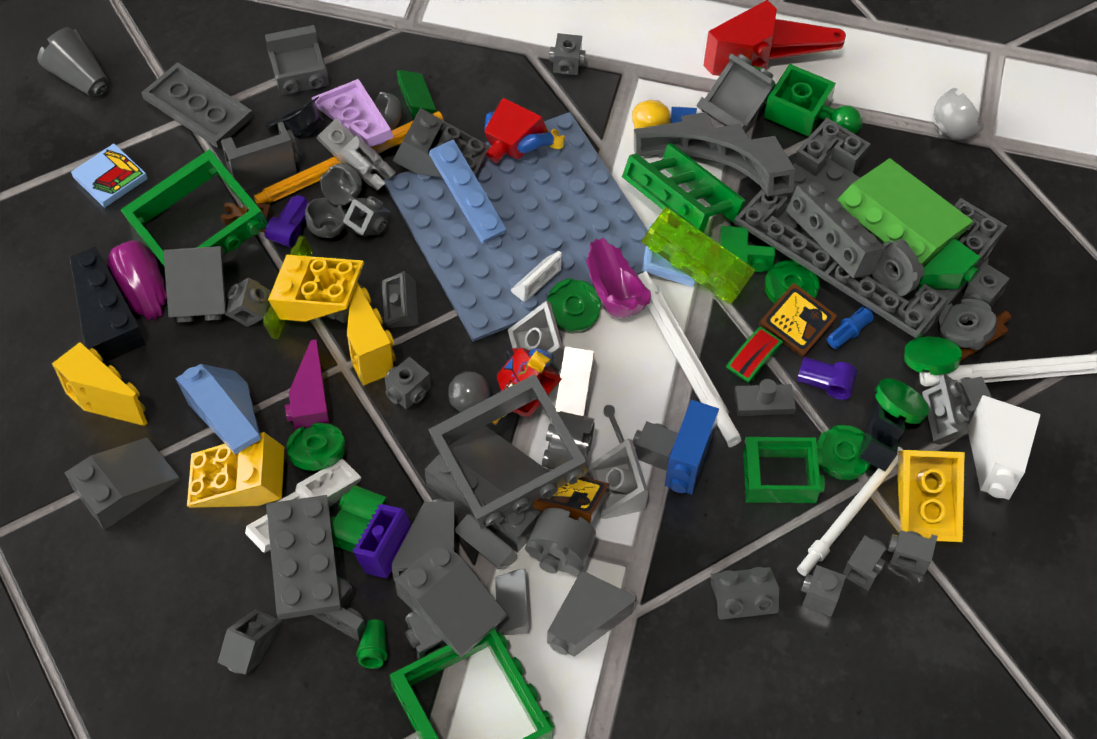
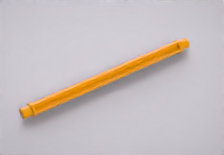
M439 111L433 113L434 116L443 120V116ZM413 121L391 130L394 138L370 148L379 154L401 144ZM334 156L262 189V192L254 195L256 203L262 204L267 202L270 204L320 181L321 176L329 170V167L340 163V161Z

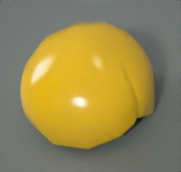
M649 99L638 103L634 107L632 122L635 129L671 123L670 111L659 100Z

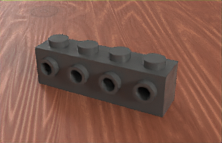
M817 181L797 185L786 212L852 278L873 274L885 247L838 200L834 199L825 190L823 185Z

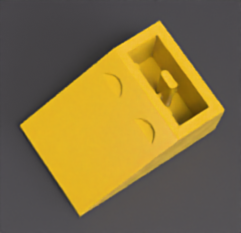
M286 255L268 300L281 320L305 322L348 308L364 262L363 260Z
M357 282L350 300L347 338L352 366L364 386L386 377L389 370L393 368L396 356L392 349L394 340L389 330H383L381 326L383 322L377 308L372 310L369 304L371 299L365 287L361 288Z
M79 342L52 363L65 393L84 411L142 426L147 424L143 413L146 409L138 400L140 396L138 390L130 382L125 384L121 380L118 371L112 365L108 367L102 363L103 359L95 349L91 348L88 350Z
M265 432L260 433L261 439L237 454H234L226 444L191 454L187 506L189 508L259 506L282 499L285 447Z

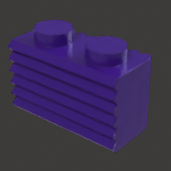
M380 504L378 505L379 509L375 510L376 514L372 515L373 519L369 520L370 523L364 529L365 533L361 534L362 538L358 539L359 543L355 544L356 548L352 550L366 574L387 578L392 570V562L412 524H410L411 521L408 520L409 518L402 508Z

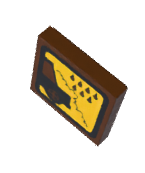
M793 283L761 319L759 326L782 340L785 346L803 359L833 324L837 315Z
M582 476L577 479V483H567L558 488V491L551 497L545 499L541 497L533 502V509L543 511L546 508H559L569 511V517L574 520H578L581 517L591 523L609 493L610 483Z

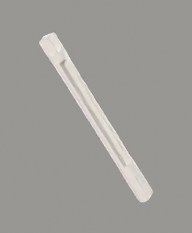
M647 271L639 274L638 277L642 283L651 291V300L647 304V308L701 403L719 408L716 425L728 447L737 445L741 442V437L728 415L729 411L658 286L652 282Z
M1097 354L959 365L955 371L946 375L957 381L965 377L972 379L982 376L986 383L1097 373ZM923 370V373L920 372V383L924 386L940 384L939 375H932L930 371Z

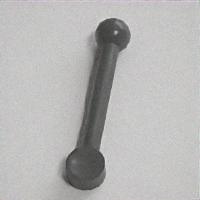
M606 405L603 413L606 417H609L618 441L621 444L625 440L614 416L615 408L612 405Z

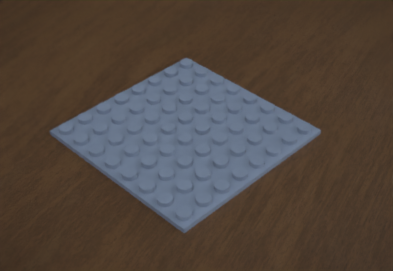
M571 112L544 121L548 132L556 129L559 131V136H566L564 147L561 149H554L549 145L541 146L526 153L520 159L504 154L498 163L490 160L485 154L475 177L506 227V231L504 234L483 244L479 241L443 177L416 174L409 170L392 176L388 180H383L386 189L473 342L515 325L547 300L550 290L562 280L574 278L573 280H583L594 287L586 260L590 252V243L594 242L595 239L605 238L608 244L621 250L630 268L637 275L643 273L642 266L648 230ZM557 251L562 253L561 270L531 298L524 302L511 292V288L545 258Z

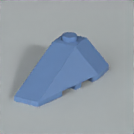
M199 364L196 367L187 369L182 375L175 378L188 405L234 454L239 453L261 439L257 419L254 415L253 402L250 397V388L248 383L236 371Z

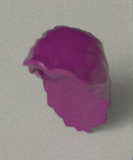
M605 238L595 239L594 242H591L586 262L596 294L608 313L614 318L623 319L644 310L647 304L650 303L651 291L642 283L636 272L630 268L621 250L608 244Z
M138 240L127 241L115 246L108 255V270L125 302L128 304L130 311L145 316L148 321L162 316V308L167 299V292L164 288V279L155 254Z

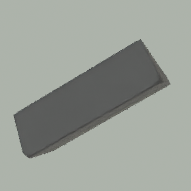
M403 271L382 280L384 326L386 328L418 325L415 279Z
M467 514L455 528V532L497 567L512 563L518 558L515 551L487 527L481 529L475 517L471 514Z
M518 569L495 576L496 601L507 614V617L497 625L498 632H501L502 635L529 634L526 570Z

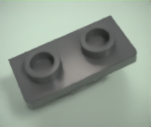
M946 374L938 376L940 384L922 392L923 398L929 407V414L927 416L933 441L939 445L970 432L967 423L969 414L963 406L961 398L963 395L962 387L957 380H953Z
M755 567L739 571L727 570L711 574V586L717 600V615L720 620L779 612V586L770 567Z

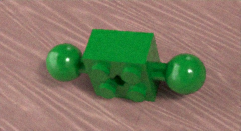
M792 64L788 65L769 94L764 118L808 137L812 135L821 119L829 118L855 135L861 130L863 124L862 115L855 107L850 105H843L836 109L829 107L836 85L835 82ZM752 66L757 70L760 69L758 66Z

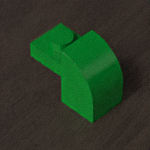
M721 226L718 239V261L727 273L738 278H744L746 270H753L755 272H769L771 270L775 257V247L748 245V230L746 228Z

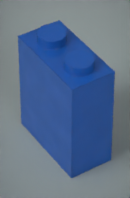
M691 399L669 457L664 486L670 487V489L677 493L693 494L713 439L719 408Z

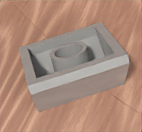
M545 301L509 328L508 333L512 348H525L529 351L537 348L550 351L554 356L550 366L555 371H559L562 369L564 348L551 303Z
M627 439L587 466L590 479L610 483L609 493L599 508L602 519L645 511L648 489L633 441Z

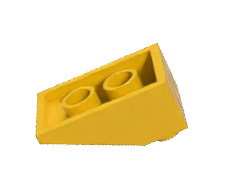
M898 451L897 481L900 529L902 531L917 532L922 537L928 539L933 534L938 536L937 541L962 542L965 452Z

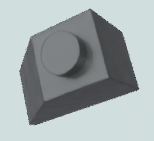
M254 609L227 629L218 663L228 667L234 673L244 675L249 673L260 664L280 629L282 620Z

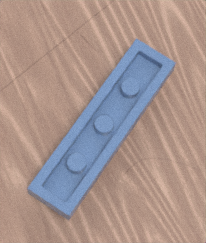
M454 139L431 149L429 152L431 159L481 244L504 234L506 227Z

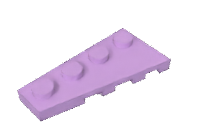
M359 79L312 97L313 100L319 96L315 101L318 109L332 120L337 118L353 136L358 135L369 147L380 145L386 140L394 138L390 127Z

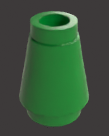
M373 619L367 622L357 649L356 656L358 657V662L365 668H380L387 659L385 623L381 620Z

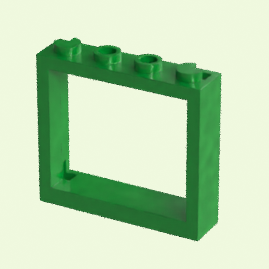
M210 149L121 209L129 224L155 254L164 269V252L143 225L217 174L248 209V212L196 248L221 246L224 247L226 255L230 251L236 250L253 235H257L268 224L260 208Z
M495 629L489 632L462 658L447 645L390 674L392 688L419 739H438L411 686L488 647L536 731L523 739H552V728L555 726L550 720L548 711H541L537 704L539 697L534 686L531 683L526 684L521 676L524 674L519 660L516 657L511 658L507 651L509 645L505 636H502L501 632L497 633Z

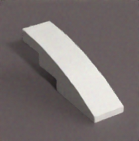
M340 459L336 464L298 483L295 492L280 501L327 495L328 504L331 507L345 492L350 491L354 485L360 482L361 476L343 459ZM265 515L247 525L245 532L263 553L270 550L268 518Z

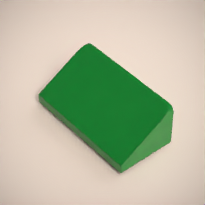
M398 70V84L412 119L416 117L420 108L431 114L437 112L422 74Z

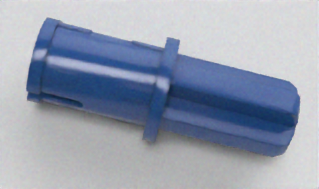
M861 307L850 318L843 319L840 323L841 326L829 335L827 343L833 349H838L850 338L859 336L861 329L873 321L874 316L872 312L866 307Z

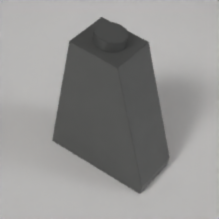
M436 499L432 502L423 503L392 562L394 581L441 539L455 552L454 501L448 502L444 499Z
M581 570L547 631V643L557 653L563 655L568 653L575 657L632 615L635 610L637 596Z

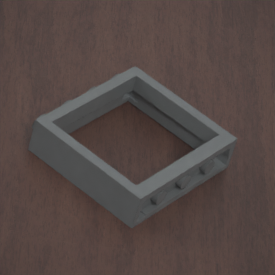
M535 374L428 429L435 446L481 529L493 523L498 525L505 516L513 512L520 513L526 510L533 501L541 497L543 499L551 497L558 491V488L567 483L575 484L578 478L588 473L587 462ZM538 399L572 460L481 507L447 445Z

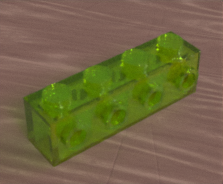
M667 207L663 209L641 241L651 251L665 258L674 267L682 270L692 277L695 282L703 285L718 298L730 305L755 271L754 268Z

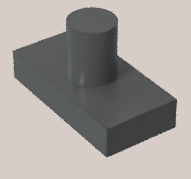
M764 379L760 385L735 386L734 394L737 416L788 415L795 412L792 384L776 385L773 380Z

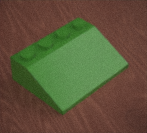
M890 158L854 182L837 199L881 244L890 240H905L923 267L953 238L957 240L973 224V220Z

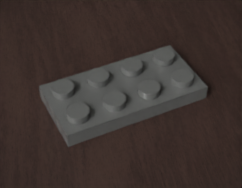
M178 62L142 91L144 100L217 148L222 145L221 140L230 138L253 118L251 109Z
M327 495L266 503L278 620L341 610Z

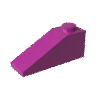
M311 340L289 391L290 404L285 405L287 422L293 421L295 431L303 426L304 429L312 427L314 423L329 424L317 340Z

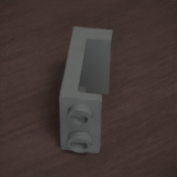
M314 25L265 35L268 54L280 96L329 86L328 72L322 59Z
M731 53L729 63L705 98L701 97L696 106L700 111L706 112L708 116L724 126L740 124L745 132L775 87V81L772 79L774 75L762 67L759 70L751 66L752 61L744 55L739 54L736 57Z
M283 122L277 123L279 135L240 148L235 147L232 137L221 140L228 171L244 191L297 173L295 163L299 162L295 147H292L296 145L292 130H286Z
M224 247L164 250L169 317H176L177 322L194 321V316L205 315V321L222 320V314H226L227 309L223 269Z

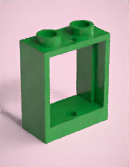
M745 438L742 455L746 503L817 502L820 492H824L825 479L824 475H819V466L822 465V450L817 449L816 438ZM759 457L805 458L807 486L761 485Z

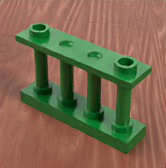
M672 143L667 144L662 160L652 163L647 162L637 153L629 155L622 174L624 180L695 236L702 235L709 218L720 213L735 223L734 219L740 214L746 202L739 194ZM666 170L673 176L666 177L660 171ZM684 184L692 191L686 192L678 185ZM703 199L707 203H709L710 206L705 207L697 200Z

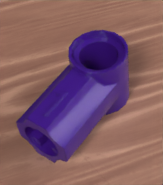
M299 195L291 197L279 217H272L268 222L265 238L293 248L299 240L301 227L306 221L305 210L309 203L306 198Z
M804 357L797 381L825 389L827 394L835 399L846 400L851 396L857 376V369L845 362H837L831 365Z

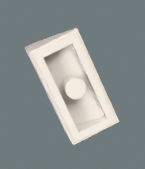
M557 251L545 258L511 288V292L524 302L531 298L561 270L562 253Z

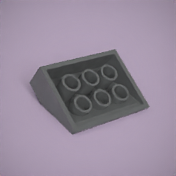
M487 426L479 428L448 446L481 507L549 472ZM439 454L425 468L426 486L448 502L454 501L455 507L465 515L471 514L474 517L443 458ZM532 502L526 510L520 513L513 512L505 516L498 525L493 523L487 528L518 553L527 543L538 517L543 511L533 509Z

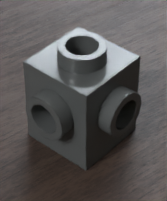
M557 33L556 45L550 48L549 62H553V73L578 75L579 66H584L586 50H582V36Z
M375 197L354 198L343 222L351 227L355 233L363 237L380 235L387 226V219L391 211L383 207V202Z
M250 278L234 284L228 292L229 301L225 315L246 327L264 319L265 313L269 308L268 299L271 290Z
M408 357L398 367L391 368L385 377V393L394 404L399 403L407 410L413 403H419L431 388L430 373L412 358Z

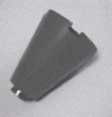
M66 27L58 30L47 39L50 44L46 49L40 48L37 57L38 63L47 71L91 97L100 96L107 90V76L82 35L76 29L73 30L71 27Z

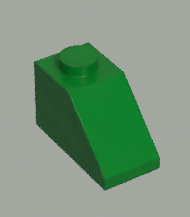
M953 238L924 267V276L920 278L916 288L920 289L925 283L933 289H959L966 281L970 283L979 272L977 266L981 257Z

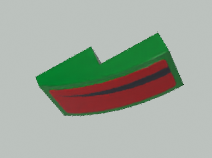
M760 326L733 356L726 369L750 385L765 364L768 365L783 344V341Z

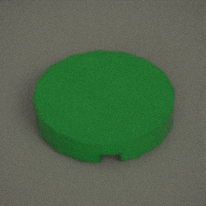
M794 260L776 263L767 273L764 282L765 292L774 304L793 283L815 299L820 288L818 276Z
M574 278L565 279L558 282L550 290L546 301L551 303L559 330L567 333H581L590 329L597 321L600 314L601 300L596 294L595 288L588 282L573 280Z
M920 337L909 341L905 346L904 361L916 372L923 373V370H927L932 375L948 374L959 367L962 350L957 344L944 338Z
M885 378L876 386L875 392L877 393L875 396L878 403L892 416L899 418L901 415L907 418L905 420L906 423L919 424L929 414V407L924 398L903 382Z
M314 423L312 427L306 429L303 426L291 434L287 441L289 460L293 465L303 470L315 471L326 469L336 464L343 457L346 450L345 439L341 430L327 423Z
M837 425L826 432L824 431L817 442V449L822 450V465L820 468L828 475L840 480H853L863 476L871 466L870 463L859 458L864 432L850 425Z

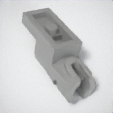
M337 118L317 136V139L340 163H348L356 169L360 177L376 191L385 182L377 174H371L373 171H376L386 180L396 173L387 162L382 160L375 150L370 148L358 135L354 137Z

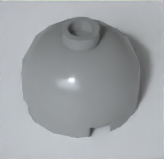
M952 88L938 99L934 108L936 122L933 125L941 136L946 134L954 140L968 139L980 132L984 125L983 123L978 125L976 119L980 115L964 93L958 96L955 93L958 89Z

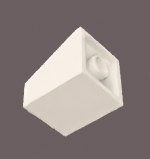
M984 395L982 396L968 425L970 431L968 434L981 491L987 492L996 498L1010 499L1025 473L1040 414Z

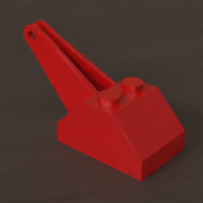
M766 0L708 31L703 66L712 75L720 76L729 63V56L732 53L736 57L742 54L752 61L751 66H758L767 70L768 60L821 51L839 50L844 46L846 33L839 28L776 19L777 8Z

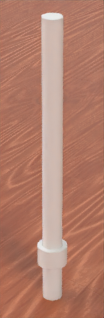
M898 455L886 471L879 468L876 470L823 537L811 545L808 549L809 554L797 567V571L801 575L806 576L818 561L825 559L830 552L829 547L897 465Z

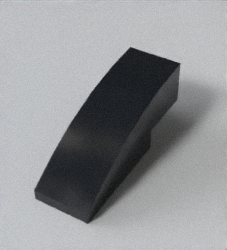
M877 399L865 429L859 458L886 471L898 455V440L905 431V417L901 415L899 418L892 416L882 408Z

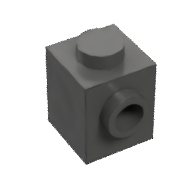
M986 264L973 281L968 284L963 299H978L992 307L1004 293L1010 278Z
M646 421L643 430H637L633 438L638 460L667 470L669 457L678 433L669 430L662 424H653Z
M816 565L813 576L806 574L801 589L802 592L806 593L802 606L831 617L838 602L846 575Z

